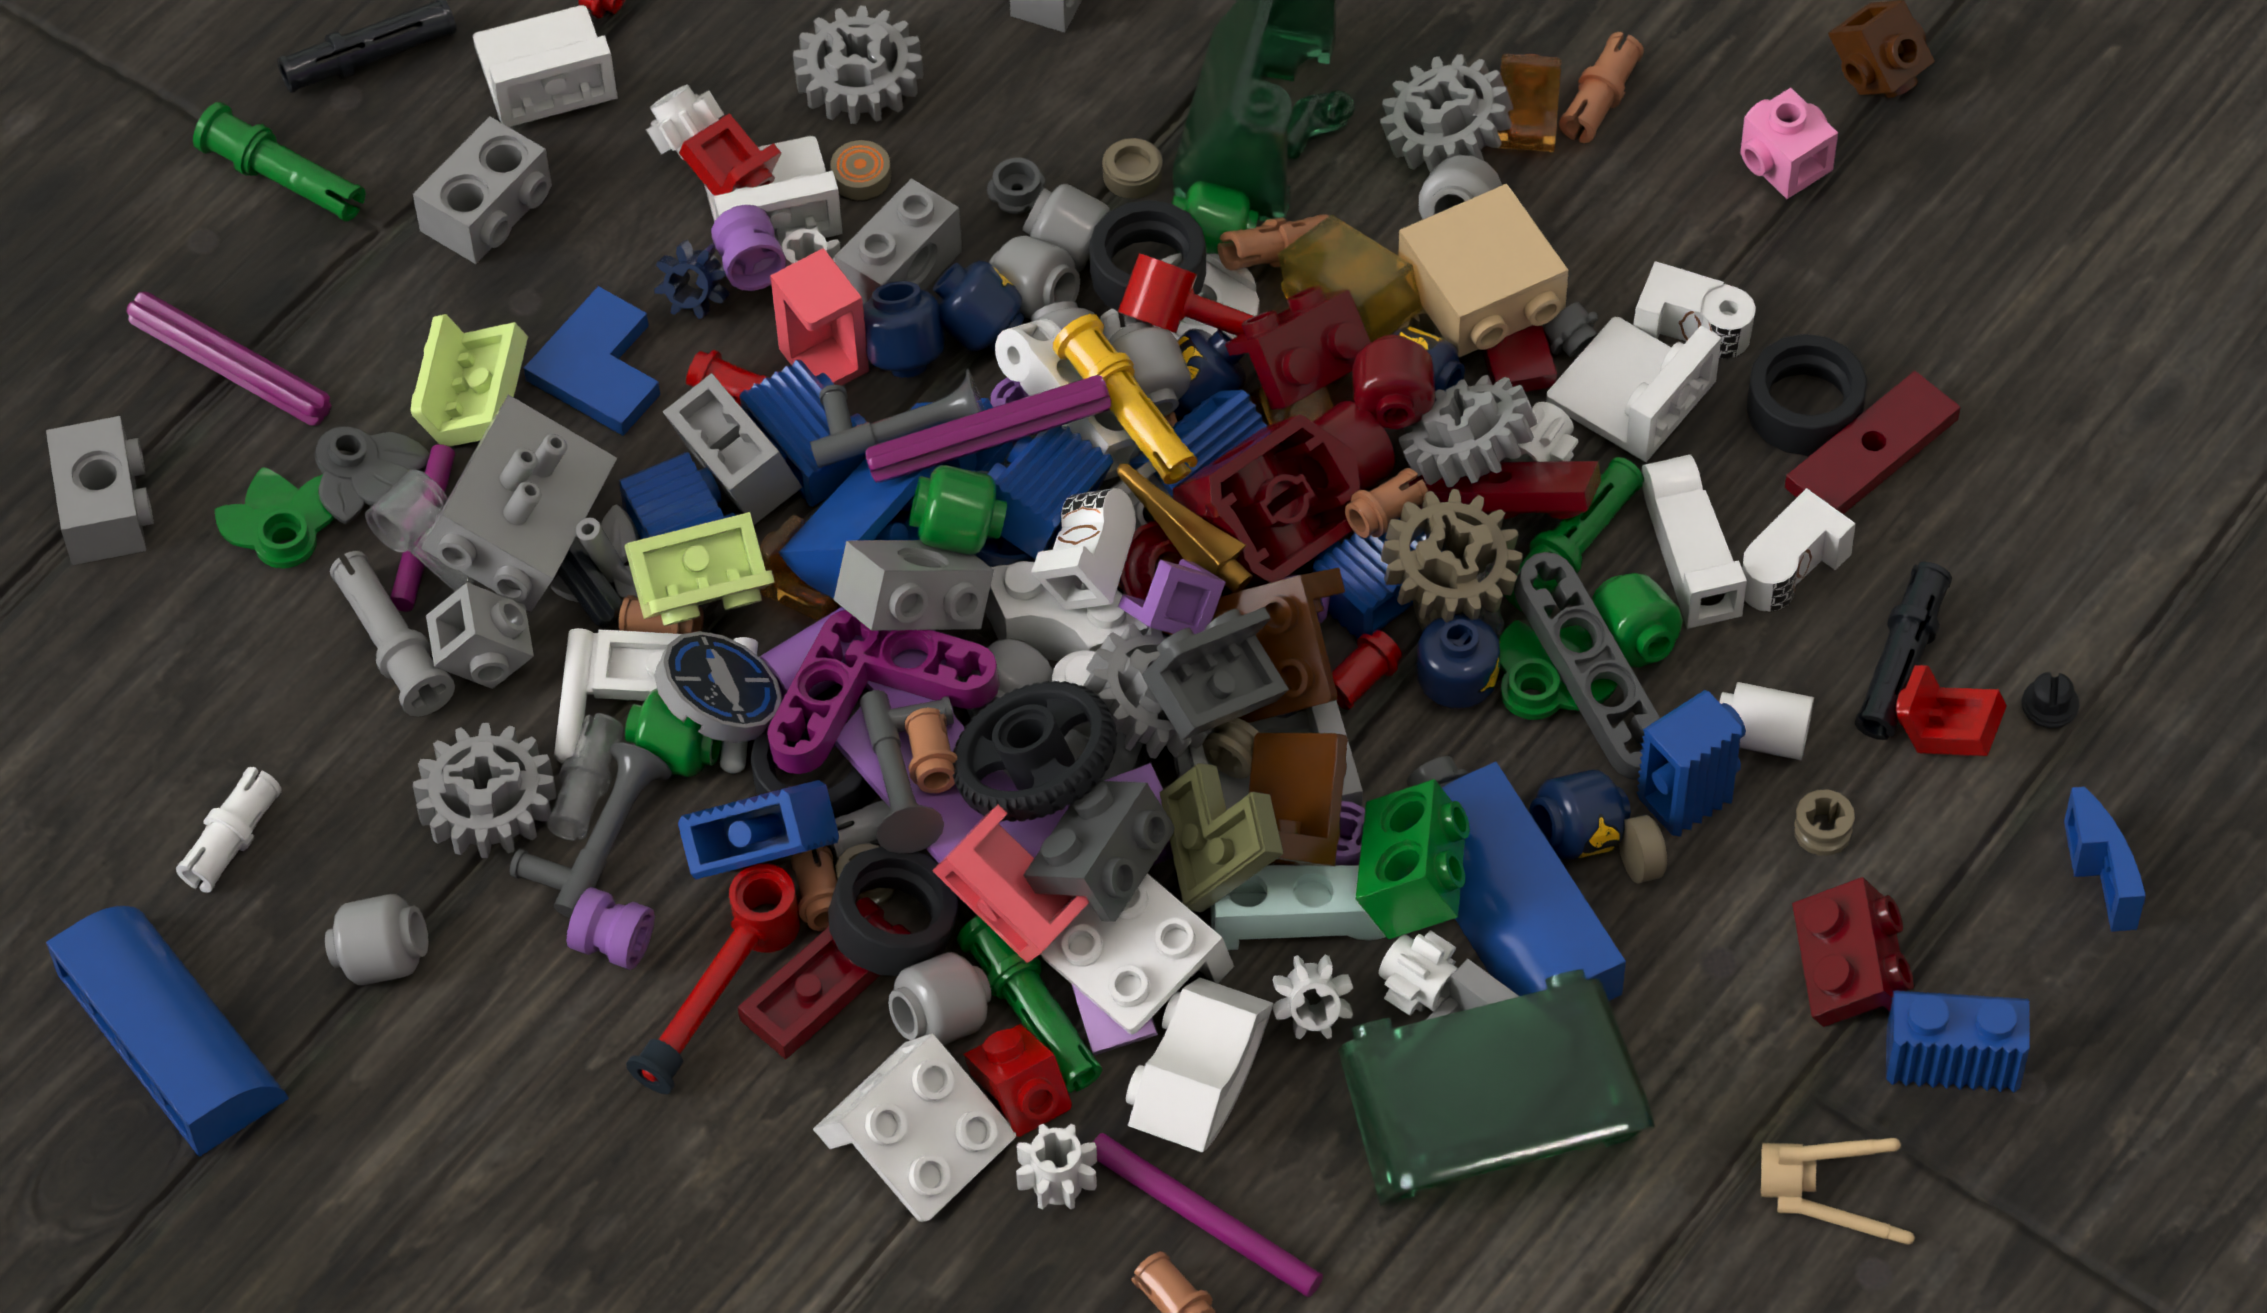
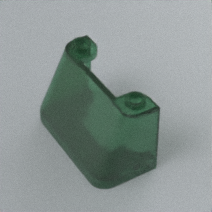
M1236 0L1215 26L1173 164V190L1176 196L1185 198L1189 188L1194 183L1206 181L1244 192L1249 197L1250 210L1258 212V220L1286 219L1291 201V186L1287 185V131L1291 121L1292 101L1282 87L1264 81L1265 77L1294 82L1298 66L1314 57H1318L1319 63L1330 64L1336 43V0Z
M1584 969L1573 970L1545 979L1547 990L1393 1028L1391 1018L1367 1022L1352 1028L1354 1040L1344 1043L1338 1051L1380 1206L1412 1198L1414 1193L1433 1188L1435 1184L1436 1188L1449 1186L1455 1181L1579 1150L1581 1152L1589 1150L1602 1141L1605 1147H1610L1637 1140L1655 1128L1648 1099L1600 978L1587 980Z

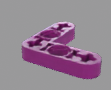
M841 610L830 616L822 626L770 722L767 734L773 761L780 769L794 774L811 772L820 767L830 754L868 681L932 700H941V697L948 696L951 705L959 708L973 709L982 707L991 702L999 690L1000 681L995 656L988 648L980 644L933 630L871 631L847 610ZM855 635L863 637V641L854 640L851 642ZM841 641L851 642L845 653L846 664L841 662L843 659ZM908 649H920L928 655L921 665L914 668H901L893 662L899 653ZM943 659L946 660L947 666L941 664ZM972 670L980 671L981 676L971 675L967 682H961L958 679V676L967 677ZM823 681H835L843 687L838 696L830 700H815L808 695L814 685ZM804 716L810 719L807 725L810 741L800 740L795 747H788L787 740L797 742L801 738L806 728Z

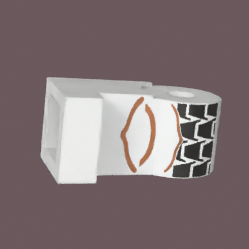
M1655 261L1636 306L1633 326L1658 339L1659 334L1686 342L1700 326H1703L1721 337L1719 358L1728 359L1742 354L1749 346L1756 307L1753 299L1745 291L1737 287Z
M1117 488L1073 494L1063 504L1061 512L1062 529L1058 533L1053 550L1038 552L1031 573L1065 610L1112 604L1135 532L1136 517L1132 501L1123 490ZM1082 582L1088 587V589L1081 590Z
M1806 488L1744 552L1742 569L1747 580L1744 600L1751 607L1760 611L1771 612L1787 606L1794 597L1795 585L1821 561L1836 570L1851 556L1856 523Z

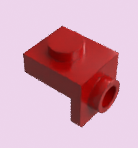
M729 113L684 141L679 154L710 192L716 196L733 192L739 188H753L772 184L775 180L772 172L782 152L774 143L760 151Z
M1915 665L1906 688L1902 689L1898 695L1896 714L1900 725L1904 727L1917 753L1988 756L2007 705L1998 689L1940 687L1929 666Z
M1022 1024L991 1034L985 1039L983 1044L963 1054L971 1076L999 1101L1003 1115L1013 1132H1016L1017 1137L1023 1136L1039 1127V1125L1049 1122L1069 1111L1072 1107V1102L1054 1053Z

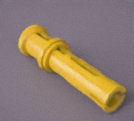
M1087 314L1073 320L1056 336L1052 349L1060 359L1069 360L1083 379L1094 375L1102 376L1111 399L1110 410L1138 448L1143 451L1152 463V466L1165 484H1174L1184 479L1192 472L1189 467H1195L1198 459L1185 443L1180 440L1165 417L1141 389L1133 377L1135 369L1133 368L1134 363L1126 353H1118L1103 334L1104 324L1097 315Z

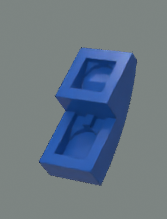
M2072 787L2064 825L2074 877H2101L2111 932L2137 930L2146 895L2134 856L2122 832L2099 800L2086 787Z

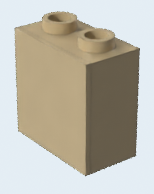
M1504 184L1399 230L1398 272L1445 340L1456 347L1459 357L1477 349L1485 350L1492 348L1505 337L1532 325H1544L1553 320L1559 312L1566 308L1568 268L1508 184Z

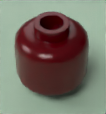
M1387 335L1367 344L1357 353L1352 367L1355 404L1359 409L1372 413L1383 428L1401 429L1420 422L1422 415L1432 409L1436 398L1432 357L1423 345L1404 336Z

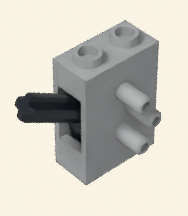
M508 395L485 431L421 549L438 558L446 566L459 570L494 590L498 595L524 604L526 610L530 612L540 600L556 573H558L593 623L601 628H607L619 620L623 601L576 538V526L589 513L617 457Z

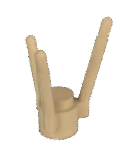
M1897 1138L1846 1141L1803 1146V1144L1762 1143L1761 1197L1778 1198V1213L1803 1214L1906 1245L1912 1244L1915 1240L1914 1234L1910 1231L1802 1198V1192H1816V1160L1898 1151L1901 1143Z

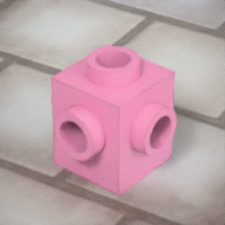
M1789 88L1771 100L1765 99L1758 102L1744 116L1740 155L1754 174L1763 176L1788 199L1833 171L1838 132L1828 123L1825 115L1816 105L1808 104L1792 88Z

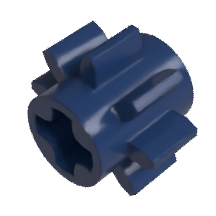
M684 240L676 248L678 260L672 256L664 255L657 262L656 266L660 271L666 273L664 281L654 289L655 294H666L667 298L673 303L671 314H677L682 308H693L695 315L698 319H701L710 311L708 298L715 303L722 304L729 297V291L720 285L726 273L723 265L713 255L715 252L714 244H710L704 250L693 251L691 243L688 240ZM690 269L699 275L696 280V284L699 286L697 289L687 284L690 280V274L687 271Z

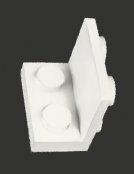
M584 5L480 31L473 35L474 45L500 122L507 127L618 98L611 52L605 35L597 37L588 9Z
M814 136L775 143L782 154L772 172L775 177L772 184L753 188H739L733 192L716 196L705 186L714 222L723 212L732 207L745 204L758 206L765 210L774 228V237L781 247L783 240L786 238L785 232L788 230L793 232L799 229H812L816 227L818 232L825 238L843 234L839 192L833 171L826 172L819 145ZM769 145L761 146L758 148L760 149V151H762Z
M1613 317L1547 391L1546 402L1556 405L1570 418L1647 462L1716 382L1721 337L1700 326L1685 344L1677 342L1671 348L1622 318Z
M1146 874L1115 922L1101 921L1089 902L1041 953L1042 958L1129 1034L1137 1033L1170 997L1198 971L1203 973L1212 982L1218 984L1234 967L1223 937L1149 874Z
M933 1033L905 1042L813 1128L829 1149L852 1143L920 1222L929 1221L1016 1137V1132H1013L1007 1120Z

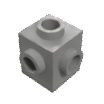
M466 582L426 615L434 667L493 689L534 657L526 607L524 604L515 602L512 599Z

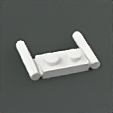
M579 628L569 631L554 756L558 762L573 764L580 757L587 694H594L595 698L645 701L650 692L657 688L654 674L664 650L669 643L681 634L599 630L598 633H593ZM747 637L734 639V641L746 646L757 655L758 642ZM722 741L720 766L724 771L734 774L741 772L745 768L748 741L739 743Z

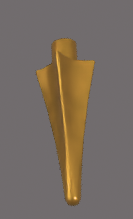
M1122 463L1118 466L1116 470L1118 476L1157 521L1184 560L1198 564L1225 581V586L1233 593L1242 591L1248 585L1253 576L1236 561L1237 557L1246 547V544L1213 526L1178 503L1130 465Z

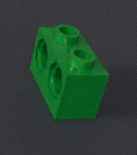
M1435 779L1366 802L1356 900L1388 940L1458 918L1460 889L1465 884V871L1463 867L1465 839L1468 838L1470 833V826L1462 805L1457 801H1452Z

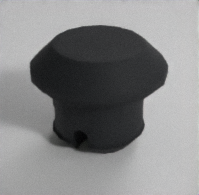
M2051 672L2039 675L2035 682L2031 683L2024 690L2021 700L2023 711L2028 719L2046 728H2060L2070 724L2077 716L2080 707L2079 698L2074 691L2072 681L2061 673L2057 677H2052Z

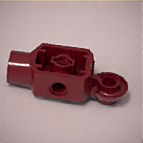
M1343 401L1313 421L1302 414H1298L1263 427L1174 487L1173 499L1213 526L1246 544V547L1242 550L1236 561L1253 576L1248 585L1243 589L1247 590L1284 579L1353 531L1345 515L1346 505L1351 503V497L1355 492L1359 490L1367 491L1391 474L1395 463L1394 450L1385 429L1372 413L1359 409L1355 402ZM1156 520L1140 526L1134 532L1119 580L1124 595L1146 600L1155 575V563L1158 565L1161 559L1179 564L1180 560L1183 559ZM1224 585L1223 589L1232 594L1233 592Z

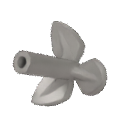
M616 504L611 507L601 524L594 518L582 519L576 526V535L594 564L600 569L608 582H614L616 593L622 601L627 595L638 597L630 566L624 565L628 561L624 545L639 540L638 531L628 513ZM558 575L552 581L551 589L557 595L567 600L578 602Z

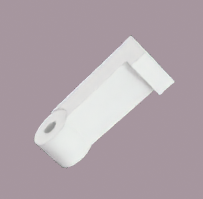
M1045 318L1003 330L998 335L995 344V355L1002 372L1010 380L1020 382V385L1029 396L1083 379L1069 360L1060 359L1052 349L1053 342L1061 329L1053 321ZM1110 409L1106 412L1062 425L1069 426L1072 433H1080L1082 441L1090 440L1093 448L1100 447L1103 455L1111 454L1114 462L1104 481L1117 477L1116 470L1118 466L1122 463L1130 465V459L1136 457L1140 451Z
M1685 455L1643 465L1642 474L1644 482L1642 484L1646 505L1687 629L1741 617L1747 580L1739 560L1733 561L1707 492L1702 488L1700 474L1694 458L1691 455ZM1725 594L1724 598L1715 605H1700L1701 598Z

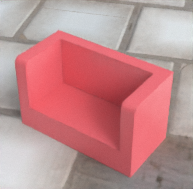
M824 248L770 275L779 350L791 366L795 360H802L815 376L824 373L831 379L833 384L841 386L869 372L862 297Z
M998 804L978 822L932 871L1026 963H1029L1054 941L1089 904L1086 896L1035 894L1023 876L1034 858L998 824L1008 814Z

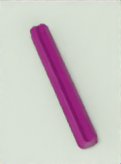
M140 292L134 301L129 303L126 312L132 325L311 426L320 425L324 417L329 415L332 405L328 393L153 294Z
M1094 375L870 446L866 449V460L872 478L875 482L882 483L1106 412L1111 408L1110 395L1102 376Z

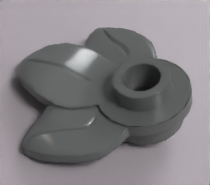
M348 426L330 429L319 438L315 450V460L323 474L318 489L320 501L323 507L343 524L352 521L361 512L364 504L388 512L410 516L414 513L417 500V488L413 474L426 469L430 453L418 441L395 432L368 435L360 429ZM339 451H349L354 453V455H344Z

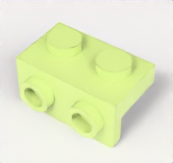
M447 314L434 316L428 340L424 347V356L416 389L412 396V416L439 445L451 447L480 441L507 396L514 397L528 336L515 322L463 333Z
M750 512L629 542L624 545L643 618L647 619L661 615L664 626L698 618L701 616L698 605L721 599L725 610L760 602L762 598L759 590L775 583L772 570H765Z

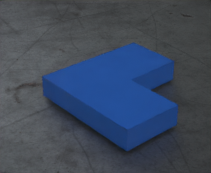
M598 286L524 367L526 381L624 436L660 396L658 381L619 360L649 326L647 313Z

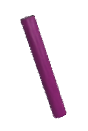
M434 445L431 448L390 596L398 611L408 612L414 608L428 557V552L422 550L421 547L439 516L455 458V451L446 445Z

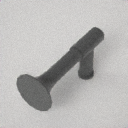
M966 369L965 380L959 388L948 396L874 423L867 422L853 427L847 405V391L843 386L834 384L823 388L819 394L820 402L824 406L830 435L810 441L815 461L818 467L822 468L866 453V449L870 446L978 413L985 409L970 370Z
M873 690L867 692L860 699V705L873 752L878 758L891 811L878 825L876 837L879 845L887 851L898 854L914 853L926 849L937 841L943 833L944 821L941 814L935 809L918 805L900 749L901 740L899 732L906 731L905 720L907 716L922 708H936L940 710V715L944 713L946 716L947 726L953 725L954 719L951 702L948 696L941 697V700L891 709L888 695L884 691Z
M614 743L610 746V753L617 760L618 764L617 779L585 848L580 851L572 868L531 855L523 849H519L513 856L510 865V875L517 879L522 877L560 890L554 903V909L563 916L571 918L574 908L584 891L590 887H596L607 864L606 859L641 791L654 780H667L671 777L669 766L648 750L628 743Z

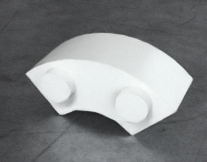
M1020 561L1014 564L991 567L994 569L985 610L998 640L1013 639L1025 642L1036 648L1047 660L1059 662L1064 656L1076 651L1096 652L1110 633L1113 632L1121 637L1129 624H1135L1142 635H1145L1149 630L1147 625L1118 607L1122 597V593L1116 590L1112 604L1065 610L1031 573L1035 562ZM1082 582L1081 590L1088 589V587Z
M1200 977L1182 988L1181 992L1177 991L1171 996L1162 1021V1028L1167 1031L1156 1052L1146 1065H1139L1136 1068L1128 1086L1126 1103L1134 1105L1128 1126L1203 1153L1219 1134L1238 1099L1257 1054L1274 1003Z

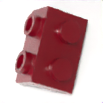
M1321 285L1297 292L1287 298L1290 308L1279 314L1276 313V310L1267 311L1244 321L1241 324L1244 333L1225 343L1229 355L1249 353L1272 410L1287 408L1351 372L1357 353L1367 344L1371 343L1349 289L1324 293Z
M1860 877L1792 903L1811 1015L1821 1026L1825 1027L1881 1006L1890 1011L1893 991H1909L1913 989V975L1907 960L1900 953L1897 934L1903 931V921L1899 908L1891 896H1883L1864 877Z

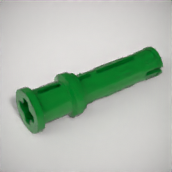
M215 102L210 105L197 122L193 134V145L200 152L208 154L214 151L232 161L235 170L245 176H256L260 173L337 215L345 222L352 220L359 213V208L342 200L340 196L363 204L366 193L362 186L353 184L289 148L277 143L276 136L269 127L263 124L252 126L233 116L232 109L222 102Z
M1613 458L1608 464L1607 469L1601 474V482L1588 511L1572 518L1563 519L1553 531L1548 530L1538 533L1529 544L1530 553L1521 562L1519 571L1515 575H1519L1526 560L1535 554L1543 552L1554 553L1565 558L1578 574L1581 570V555L1601 531L1608 526L1613 517L1631 496L1643 486L1644 477L1639 468L1625 458ZM1538 574L1532 586L1536 591L1546 588L1552 595L1558 583L1555 579L1544 581ZM1514 590L1511 596L1504 595L1509 603L1523 612L1517 602Z
M978 915L970 920L960 930L957 936V944L963 952L972 953L988 978L991 994L999 999H1006L1021 1020L1022 1025L1054 1053L1068 1093H1072L1074 1089L1076 1092L1081 1091L1095 1082L1101 1075L1103 1067L1095 1059L1091 1051L1088 1050L1075 1027L1044 985L1045 983L1040 977L1041 962L1039 958L1035 957L1029 963H1026Z

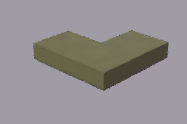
M1198 763L1159 792L1162 807L1175 828L1169 840L1183 904L1191 911L1204 912L1283 855L1270 794L1251 792L1226 810L1217 766Z

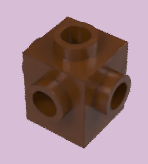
M1904 0L1871 2L1828 32L1842 61L1841 68L1848 82L1856 88L1859 95L1884 93L1887 98L1901 95L1918 83L1916 75L1935 62L1926 45V34L1922 26L1912 17Z

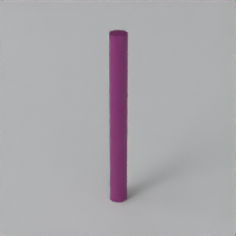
M1099 1134L1092 1142L1096 1145L1097 1161L1306 1297H1311L1320 1286L1323 1274L1106 1134Z

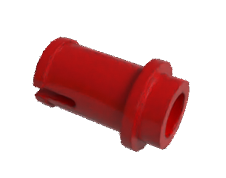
M714 349L709 354L699 351L695 355L687 372L686 384L694 387L712 373L741 407L740 395L743 390H750L755 383L761 384L763 379L768 377L758 375L722 360L721 352Z
M1375 630L1371 635L1363 633L1357 639L1358 648L1332 671L1337 691L1336 701L1338 706L1343 709L1349 710L1354 706L1355 701L1383 675L1392 676L1398 670L1397 662L1402 658V652L1394 640L1380 630Z

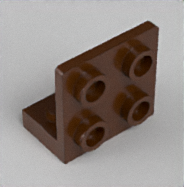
M1340 568L1298 575L1220 597L1212 621L1233 609H1238L1241 615L1265 607L1271 620L1256 634V637L1289 689L1277 702L1238 718L1251 723L1333 702L1337 699V691L1317 613L1325 611L1322 602L1323 598L1345 593Z
M1257 733L1255 735L1249 793L1270 794L1283 849V855L1270 864L1335 866L1337 844L1340 838L1339 823L1343 783L1347 770L1346 753L1348 738L1346 735L1337 733Z

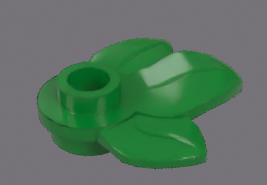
M260 468L247 490L245 504L224 505L215 509L216 524L221 536L232 545L255 550L258 558L271 567L291 568L302 564L315 551L317 545L316 534L335 518L323 507L319 498L318 489L323 474L311 479L300 489H297L289 481L269 468ZM284 540H292L288 543L279 544L281 541Z
M1519 620L1513 621L1499 638L1500 666L1505 673L1501 683V698L1506 708L1514 715L1529 720L1547 718L1559 709L1580 711L1534 630ZM1575 625L1560 629L1559 636L1561 642L1567 649L1582 653L1592 648L1591 635L1583 627ZM1610 679L1595 680L1591 683L1592 695L1601 704L1615 692L1618 684ZM1533 689L1542 694L1530 695L1524 693V691Z

